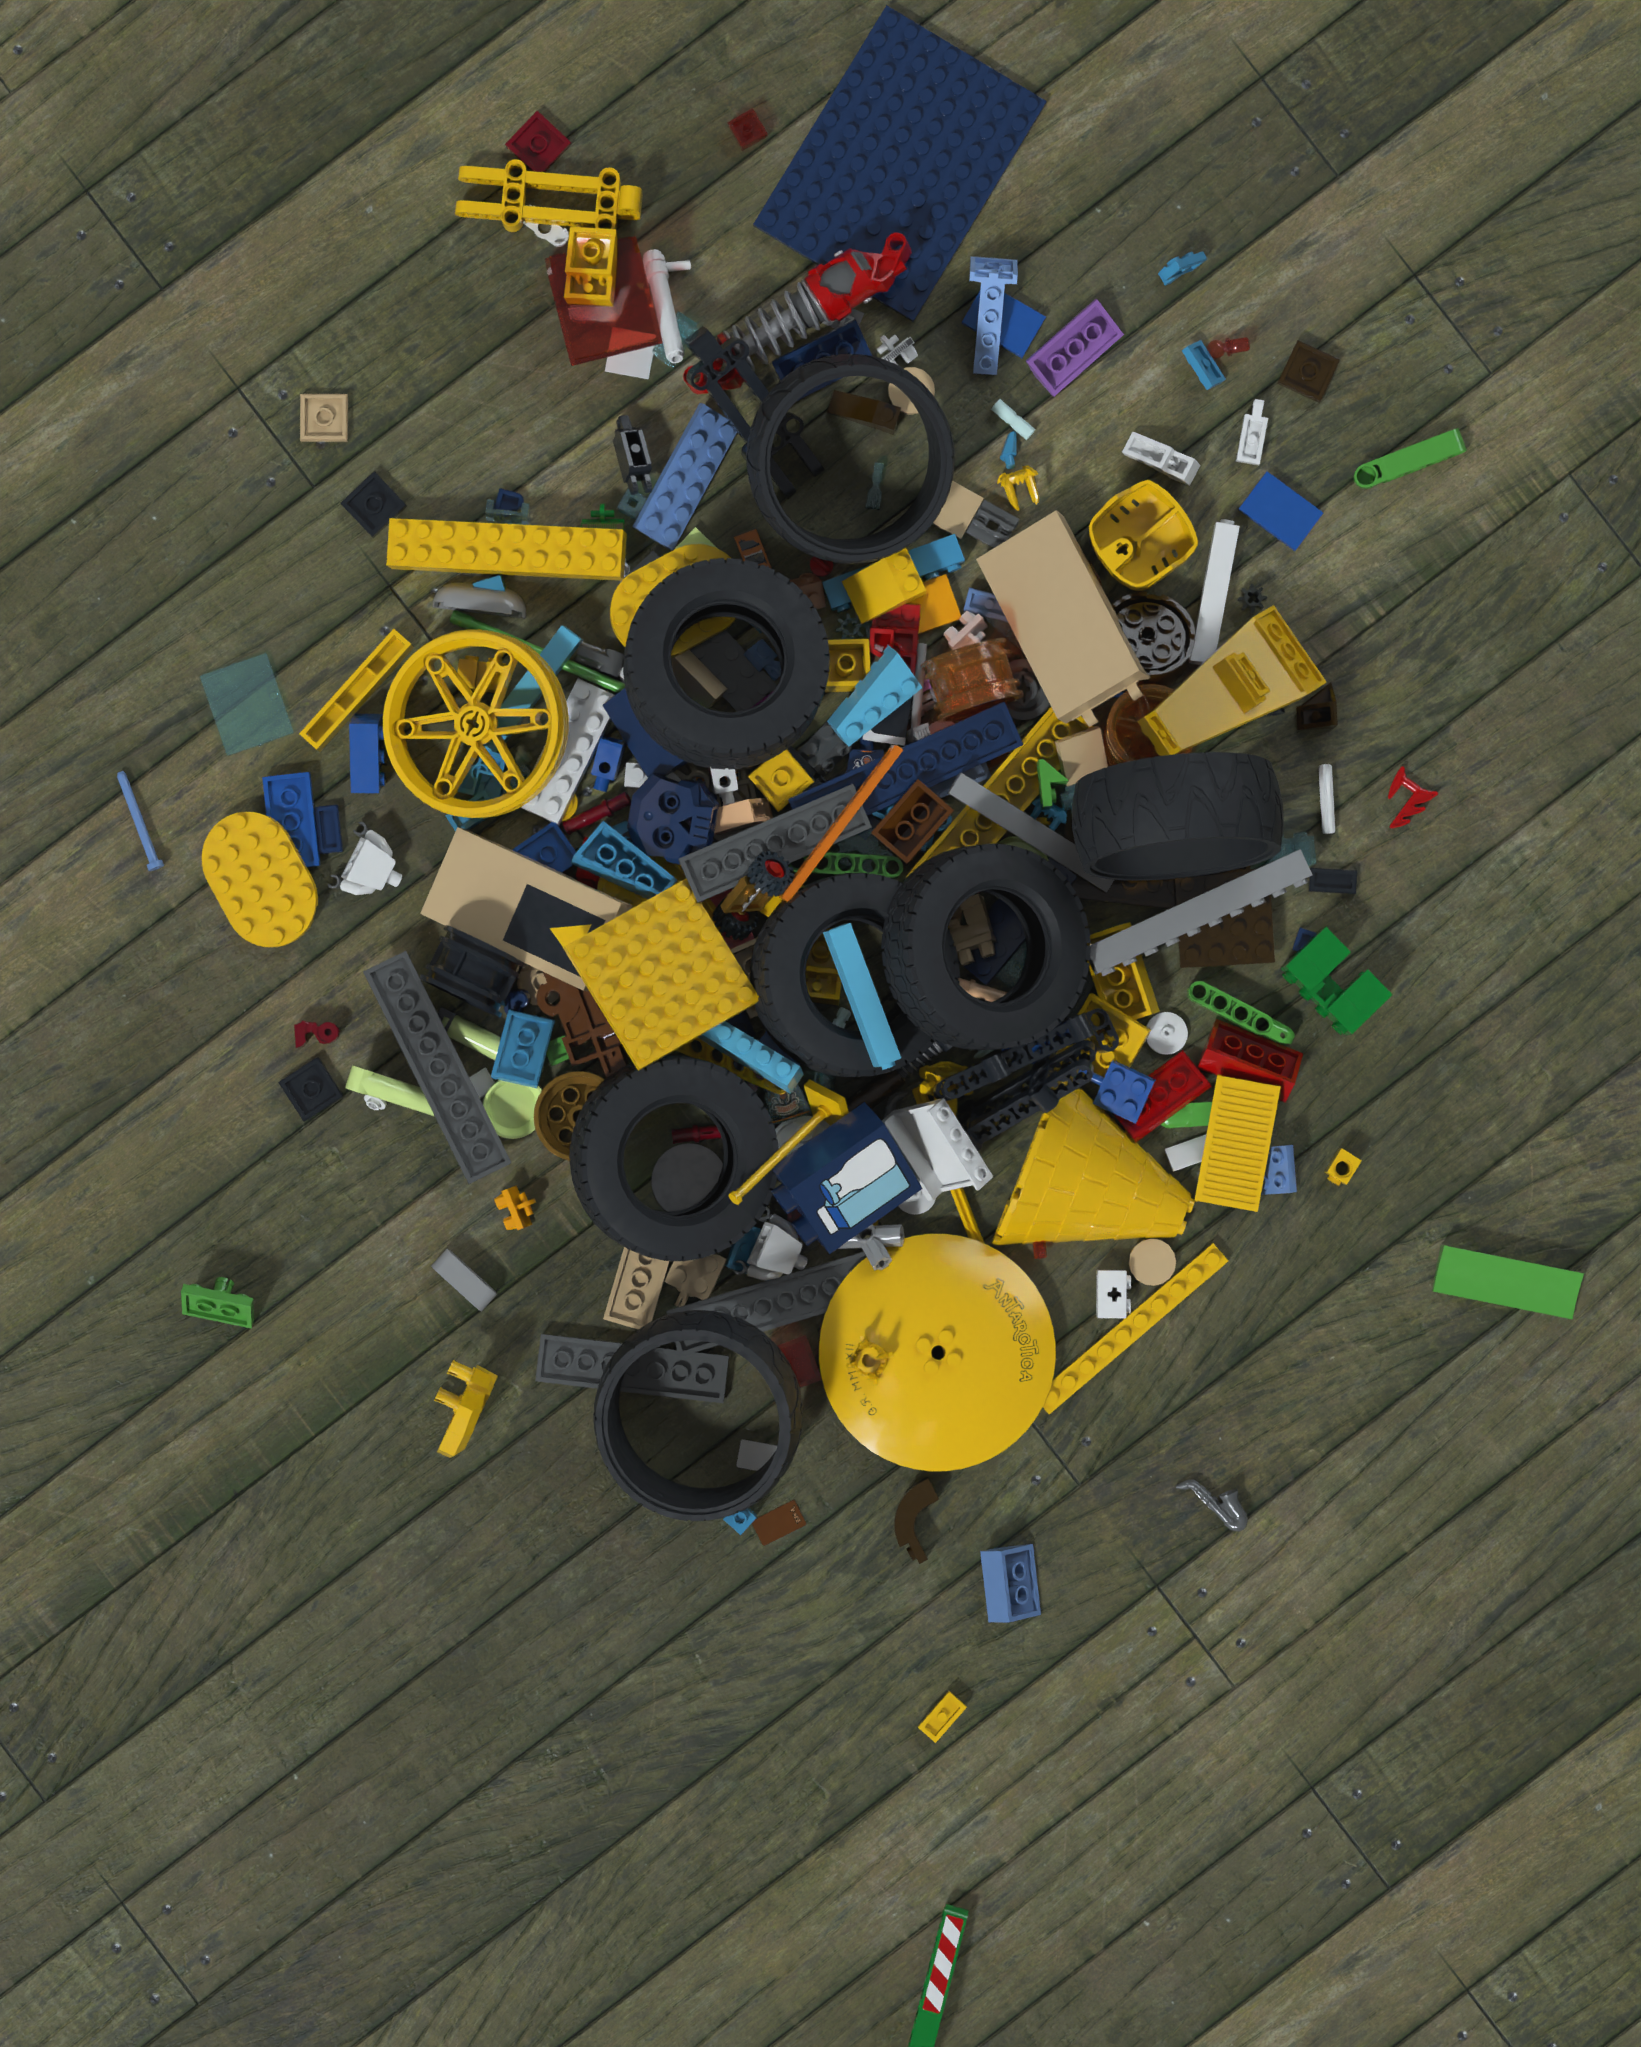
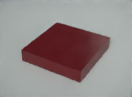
M538 111L505 143V146L533 172H546L572 145Z

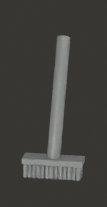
M918 643L915 677L921 686L924 687L927 644ZM923 688L913 695L911 729L906 733L909 744L931 735L928 728L929 724L921 725Z

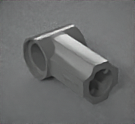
M582 642L575 661L596 668L599 672L608 676L618 678L624 663V654L611 649L604 650Z

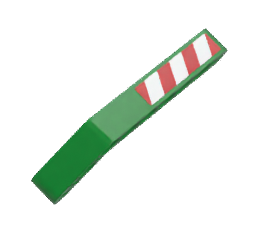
M949 1904L944 1906L908 2047H934L968 1917L969 1910Z

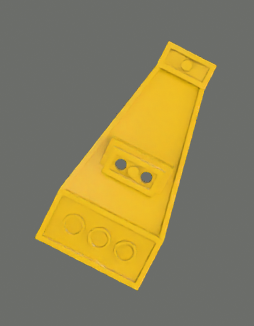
M1273 605L1248 620L1161 704L1137 722L1141 726L1142 732L1155 746L1158 755L1178 754L1294 703L1327 682Z

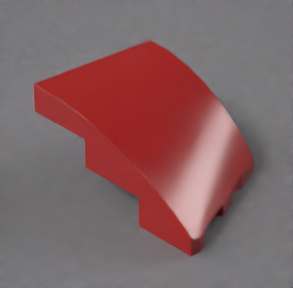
M906 603L872 619V626L870 628L869 652L882 657L883 651L889 645L898 652L914 676L917 645L919 642L921 604Z

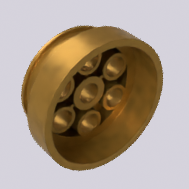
M570 1072L556 1077L541 1091L534 1108V1125L540 1141L551 1153L570 1161L571 1141L568 1143L563 1142L560 1138V1133L564 1129H569L573 1133V1128L576 1125L574 1114L578 1110H582L590 1092L594 1091L605 1079L588 1072ZM570 1088L575 1089L578 1095L577 1099L573 1102H568L565 1099V1092ZM556 1107L563 1110V1118L560 1121H554L551 1118V1111Z

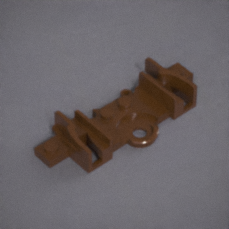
M543 972L547 983L540 985L537 991V1003L545 1014L549 1016L559 1014L567 1035L562 1040L572 1067L599 1057L607 1078L615 1071L628 1065L620 1040L590 991H583ZM551 991H556L560 995V1001L556 1005L550 1004L547 999ZM592 1038L596 1050L576 1060L572 1048Z

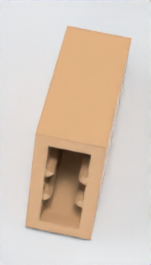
M755 798L719 807L714 835L758 825L772 819L770 802L767 798Z

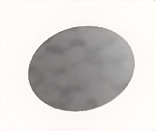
M687 1143L672 1147L658 1159L653 1169L652 1189L656 1200L667 1212L683 1210L697 1204L709 1194L717 1183L723 1163L713 1151L702 1145Z

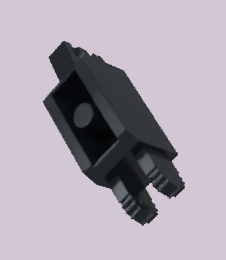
M628 415L619 416L616 421L617 429H615L613 444L623 482L628 484L631 495L638 494L637 481H641L645 493L652 492V483L649 474L652 470V463L643 430L632 427Z

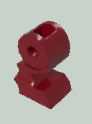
M302 1020L299 1024H294L297 1049L304 1047L308 1043V1033H314L321 1044H331L340 1035L339 1028L332 1022H325L318 1026L316 1022Z

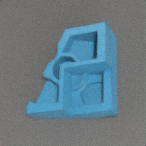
M490 751L489 754L502 771L506 772L508 768L500 753ZM479 757V761L476 765L471 766L457 792L476 796L485 790L491 799L502 796L504 792L503 786Z

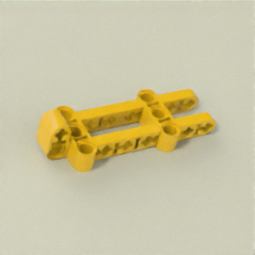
M517 159L509 161L505 169L476 166L459 167V181L503 186L502 204L465 200L456 201L455 215L466 218L500 220L504 228L509 232L520 230L523 226V221L526 223L599 228L603 223H610L612 225L611 229L617 230L618 219L640 220L642 189L631 185L621 186L619 173L614 168H605L600 172L599 177L527 171L525 164ZM517 168L523 171L519 177L510 175L511 171ZM607 177H614L616 182L612 185H606L604 180ZM527 188L597 194L596 211L525 206ZM516 191L520 193V197L517 200H510L508 198L511 192ZM605 200H612L614 202L610 208H604L601 205ZM514 214L518 216V220L515 223H508L506 221L509 215Z

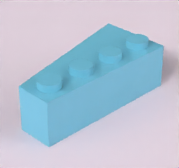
M889 645L883 651L884 654L878 662L875 661L870 667L871 670L865 678L856 684V689L849 698H845L827 721L847 746H851L923 688L898 652Z

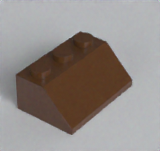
M918 779L871 833L907 866L953 814L954 810Z

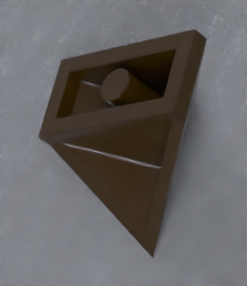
M1331 682L1301 706L1296 707L1298 730L1334 729L1338 725L1337 701Z

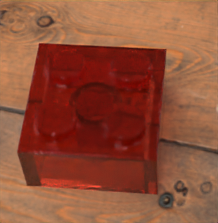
M753 108L727 122L728 128L742 151L768 137L764 126Z

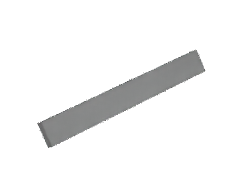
M959 773L948 794L1102 891H1108L1114 880L1098 878L1087 874L1082 867L1075 844L966 775Z

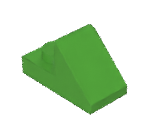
M1039 759L1037 762L1040 807L1041 810L1051 809L1052 803H1056L1055 788L1051 789V786L1066 785L1069 780L1044 759Z

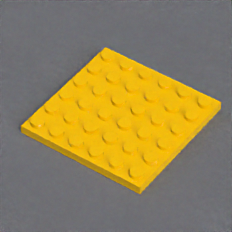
M687 879L662 891L563 948L638 1071L759 1001V995L757 996V992L702 903H697Z

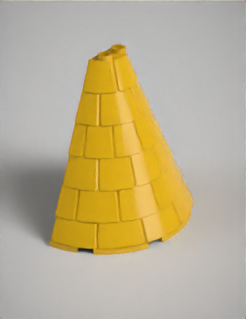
M1078 1088L1059 1099L1054 1109L1047 1113H1042L1010 1200H1007L991 1244L999 1246L1018 1243L1033 1244L1081 1240L1176 1237L1177 1234H1183L1187 1224L1186 1221H1183L1186 1212L1191 1213L1195 1199L1191 1198V1193L1177 1179L1168 1174L1137 1142L1135 1143L1127 1131H1124L1104 1109L1093 1104L1094 1100L1082 1088Z

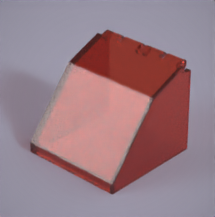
M636 236L617 239V269L613 306L567 304L564 298L567 276L565 273L566 254L564 252L545 258L547 274L571 366L663 343Z

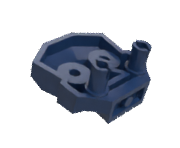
M657 773L651 774L632 795L627 829L634 846L647 856H662L667 862L680 864L679 858L712 845L719 809L716 794L709 792L703 782L688 779L678 782ZM671 797L676 799L675 806L670 804ZM692 818L691 827L685 822ZM665 832L670 834L669 841L664 839Z

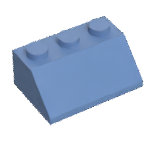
M1033 1544L980 1551L988 1622H1013L1041 1615Z

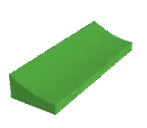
M1441 1245L1432 1291L1573 1319L1584 1273Z

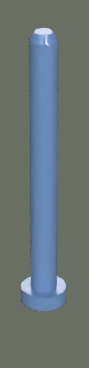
M124 771L118 772V781L149 864H147L148 871L157 870L163 867L164 863L162 860H158L126 773Z

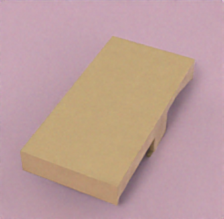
M1058 511L1052 512L976 559L1057 719L1066 724L1082 715L1087 725L1091 727L1099 722L1092 709L1127 689L1134 701L1143 696V693L1137 686V682L1149 679L1150 676L1140 664L1118 622L1119 618L1062 514Z

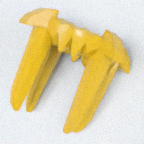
M1022 466V470L1009 474L1004 472L997 480V484L1001 483V487H1004L1011 506L1019 511V505L1013 484L1017 483L1019 485L1020 482L1023 484L1025 481L1033 503L1036 505L1039 503V495L1034 478L1038 473L1030 466Z
M863 1335L860 1336L861 1343L858 1344V1348L854 1352L853 1362L844 1365L845 1369L855 1368L860 1375L865 1376L868 1380H872L874 1386L878 1384L877 1376L884 1371L887 1358L893 1357V1352L885 1353L879 1345L868 1343L866 1336ZM867 1353L875 1357L876 1362L872 1367H867L863 1363V1357Z

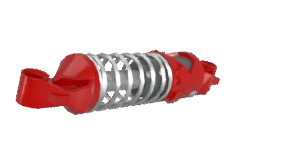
M901 233L890 234L886 239L883 252L880 254L861 252L851 248L844 252L842 250L834 254L835 258L825 265L818 264L810 269L808 276L804 278L805 280L802 279L801 283L798 282L795 293L784 292L785 300L789 306L788 309L784 310L776 300L772 299L771 306L776 317L772 319L765 310L759 308L758 314L763 324L760 327L750 317L746 316L745 323L750 332L747 336L739 327L733 325L732 332L734 337H741V340L745 341L749 346V355L746 361L755 372L754 365L749 357L752 354H755L763 364H768L767 356L763 350V347L766 345L775 355H781V350L776 341L778 337H781L789 347H794V341L789 332L790 329L793 328L801 338L807 339L805 328L813 327L816 330H820V324L824 321L827 323L834 320L841 321L852 314L854 307L862 302L866 304L871 301V296L877 292H887L892 286L895 277L907 269L905 264L911 255V247L905 236ZM898 245H902L900 249L894 250ZM724 331L717 335L716 340L721 345L731 336L727 331ZM740 343L732 347L733 355L741 352L742 346ZM717 358L713 362L715 370L723 365L722 358ZM693 366L688 367L683 373V379L690 390L695 394L708 393L706 389L699 391L687 382V372ZM733 368L717 382L722 389L731 390L741 388L744 380L736 369ZM703 373L695 375L694 379L700 377L695 384H700L704 380Z

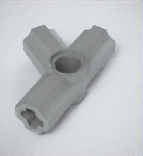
M872 1224L838 1249L862 1248L873 1269L883 1270L892 1261L885 1247L902 1246L905 1237L904 1228L902 1225L873 1226ZM871 1235L869 1238L864 1239L865 1236Z

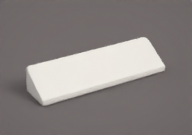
M1206 1134L1164 1149L1172 1171L1202 1162Z

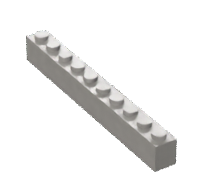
M1300 849L1090 945V960L1088 961L1095 975L1101 972L1102 976L1116 971L1115 965L1123 963L1125 967L1136 962L1135 956L1144 953L1145 956H1149L1159 951L1157 946L1166 943L1167 947L1179 942V936L1185 933L1190 937L1201 932L1200 927L1207 923L1212 927L1223 922L1222 916L1230 914L1232 918L1244 912L1242 907L1251 904L1252 907H1256L1266 902L1264 897L1272 894L1275 898L1286 893L1285 888L1292 884L1297 888L1308 883L1307 878L1312 876V872Z

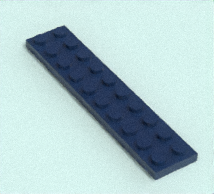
M1005 702L998 703L927 737L901 747L903 749L902 753L862 806L866 815L868 816L898 802L918 779L929 788L1022 746V740ZM883 756L789 798L788 801L792 810L851 784L854 785L857 792Z

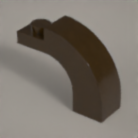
M928 1477L917 1482L904 1493L898 1503L894 1518L895 1535L899 1546L902 1547L909 1543L910 1547L906 1549L912 1561L917 1559L919 1564L928 1560L915 1535V1519L923 1508L939 1500Z

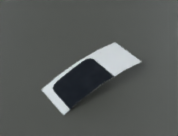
M875 655L874 662H878L881 657ZM912 697L864 734L863 740L905 746Z

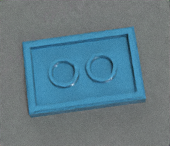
M508 1010L491 1078L537 1089L555 1020Z

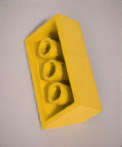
M1131 922L1090 935L1091 943H1087V946L1131 927ZM1141 954L1135 956L1136 962L1125 967L1123 963L1115 965L1116 971L1102 976L1101 972L1095 975L1089 964L1099 998L1135 1020L1160 1012Z

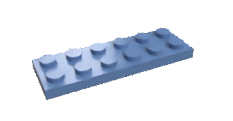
M699 403L633 524V528L669 550L675 548L737 433L727 418L705 404Z

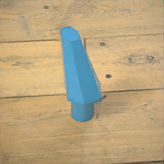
M1015 431L1007 435L1000 459L1005 462L1007 469L1015 468L1014 457L1017 455Z

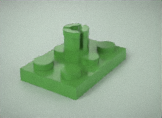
M225 1277L216 1278L213 1290L203 1288L197 1284H183L181 1290L182 1314L252 1329L254 1322L253 1298L245 1294H231L234 1282L229 1280L227 1283L228 1278Z

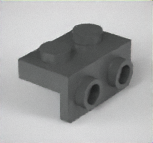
M826 722L798 753L818 774L825 777L844 756L849 754L855 744L847 746L838 737L829 723Z

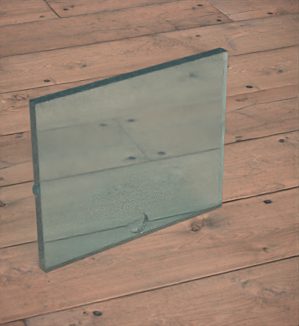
M267 653L236 664L232 663L230 666L200 676L227 756L256 746H262L264 743L294 733Z

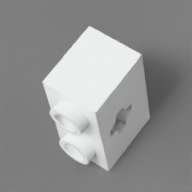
M1097 1270V1318H1126V1313L1131 1312V1300L1126 1299V1289H1131V1275H1127L1126 1270ZM1112 1287H1115L1116 1291L1120 1292V1296H1116L1115 1301H1112V1297L1107 1295L1108 1292H1112Z

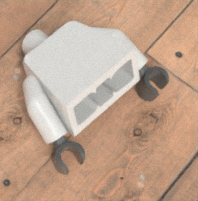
M358 822L364 827V830L358 833L353 829V832L360 837V840L342 876L330 875L337 879V884L335 886L328 884V887L333 889L341 888L342 891L354 895L372 894L376 889L382 890L385 883L397 887L402 879V874L392 870L396 861L392 858L393 852L387 841L373 830H369L364 822Z
M766 1207L767 1216L760 1217L759 1221L765 1223L747 1261L751 1265L747 1266L744 1261L738 1260L735 1262L741 1263L743 1270L741 1272L733 1270L735 1274L747 1273L750 1277L764 1281L780 1278L783 1273L789 1275L793 1267L803 1270L808 1260L807 1257L799 1254L802 1249V1243L798 1241V1235L792 1224L776 1214H770L769 1208Z

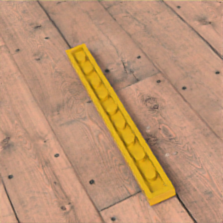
M1215 1244L1209 1245L1052 1380L1050 1391L1043 1405L1048 1414H1051L1228 1262L1227 1258Z

